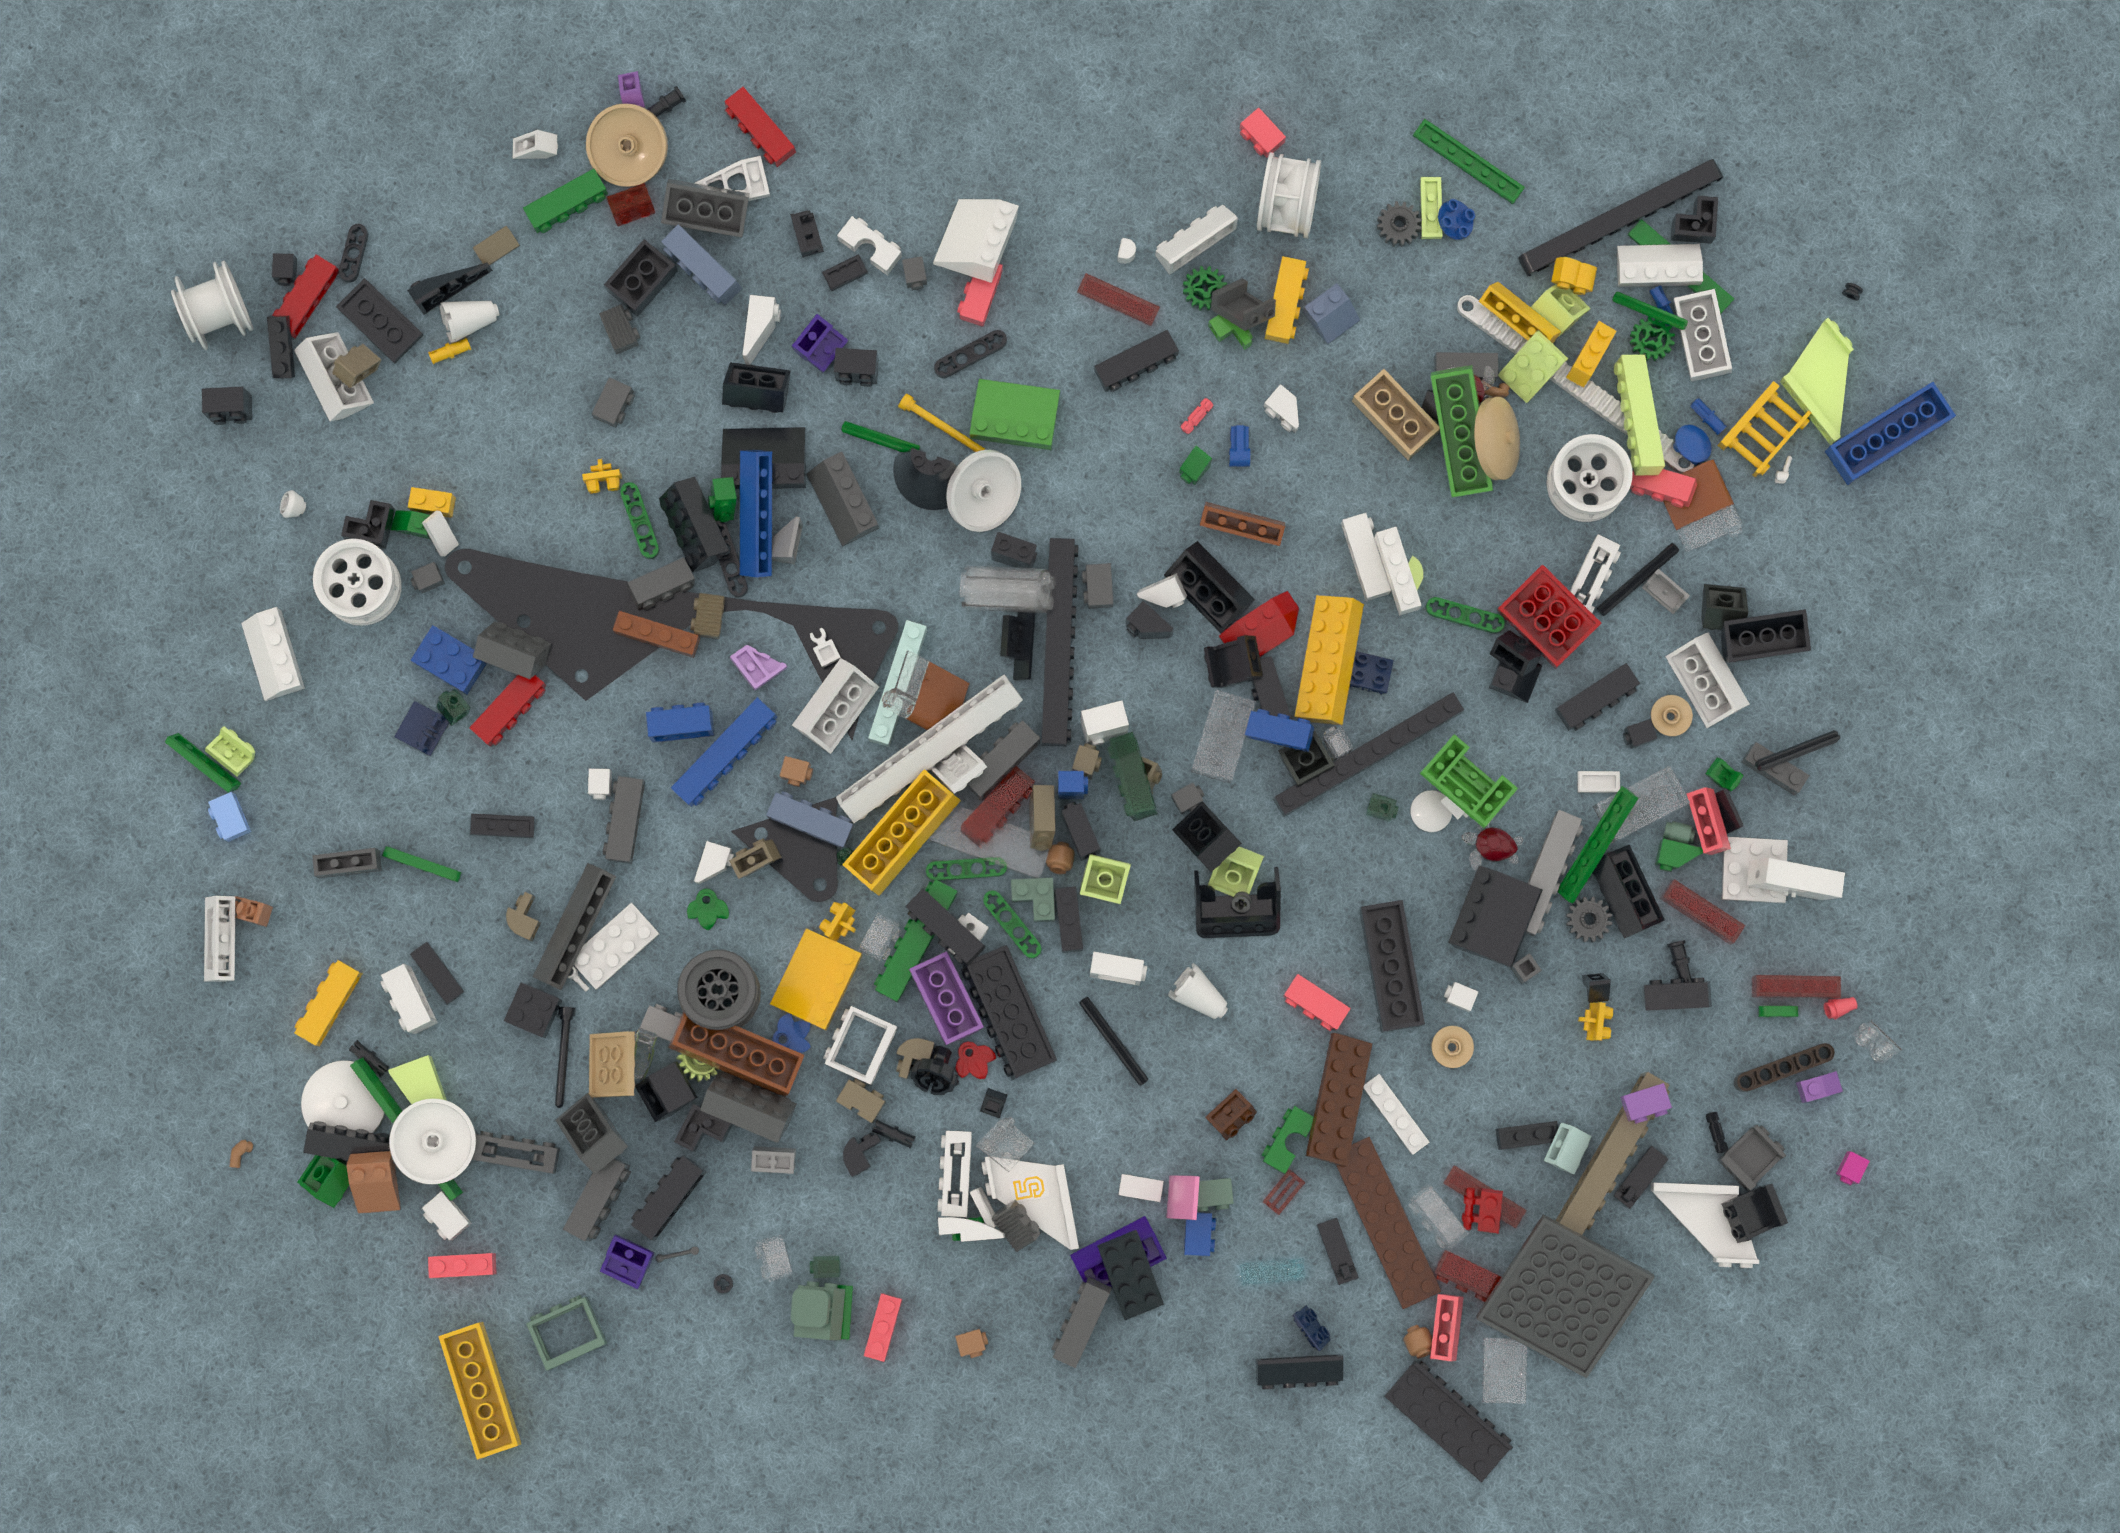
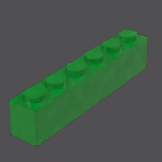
M936 879L933 883L929 882L925 889L947 911L958 894L957 890ZM912 919L908 920L904 928L907 932L903 938H898L894 946L897 949L893 957L889 955L884 964V967H886L884 974H879L874 982L876 986L875 991L897 1003L912 978L909 969L920 963L935 934L930 936L922 928L924 924L920 920L917 922Z

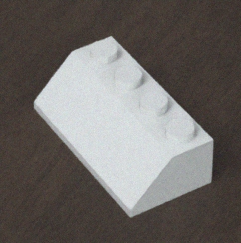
M1224 205L1218 208L1215 206L1207 212V216L1204 218L1195 219L1190 224L1191 227L1185 231L1181 229L1175 233L1172 240L1160 243L1157 246L1155 256L1170 275L1236 230L1238 218Z
M1700 244L1617 246L1618 287L1701 285L1703 282V261Z
M338 332L308 337L294 350L329 421L344 419L374 404L363 380L348 388L345 383H342L339 378L333 375L334 361L340 355L345 356L348 354V350Z
M277 607L256 613L241 624L264 700L268 701L305 689L282 611Z
M1709 633L1696 637L1665 656L1706 728L1750 705Z
M840 658L792 726L831 754L879 686L854 665Z

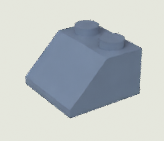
M1338 283L1307 304L1303 310L1304 315L1327 345L1360 321L1350 299Z

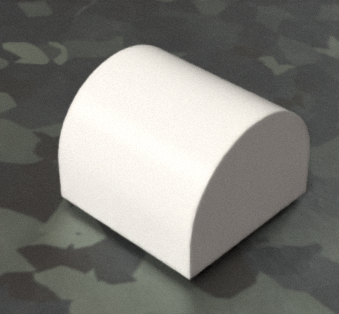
M1123 238L1121 239L1117 261L1125 264L1130 263L1135 258L1136 246L1132 240Z

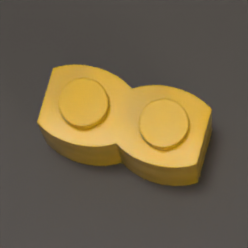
M1559 257L1555 261L1551 282L1557 284L1559 289L1568 290L1570 288L1574 294L1585 295L1586 292L1593 291L1597 267L1572 258Z

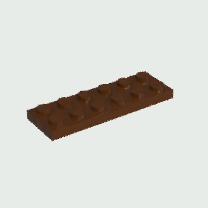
M1331 1033L1306 1151L1307 1157L1343 1167L1348 1165L1373 1043L1338 1033Z

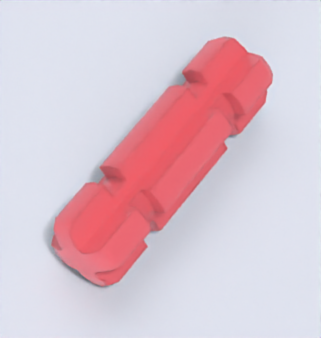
M1204 398L1200 403L1201 406H1197L1188 416V421L1182 423L1180 428L1186 434H1190L1194 430L1193 426H1197L1206 416V411L1209 412L1212 409L1213 403L1207 398Z

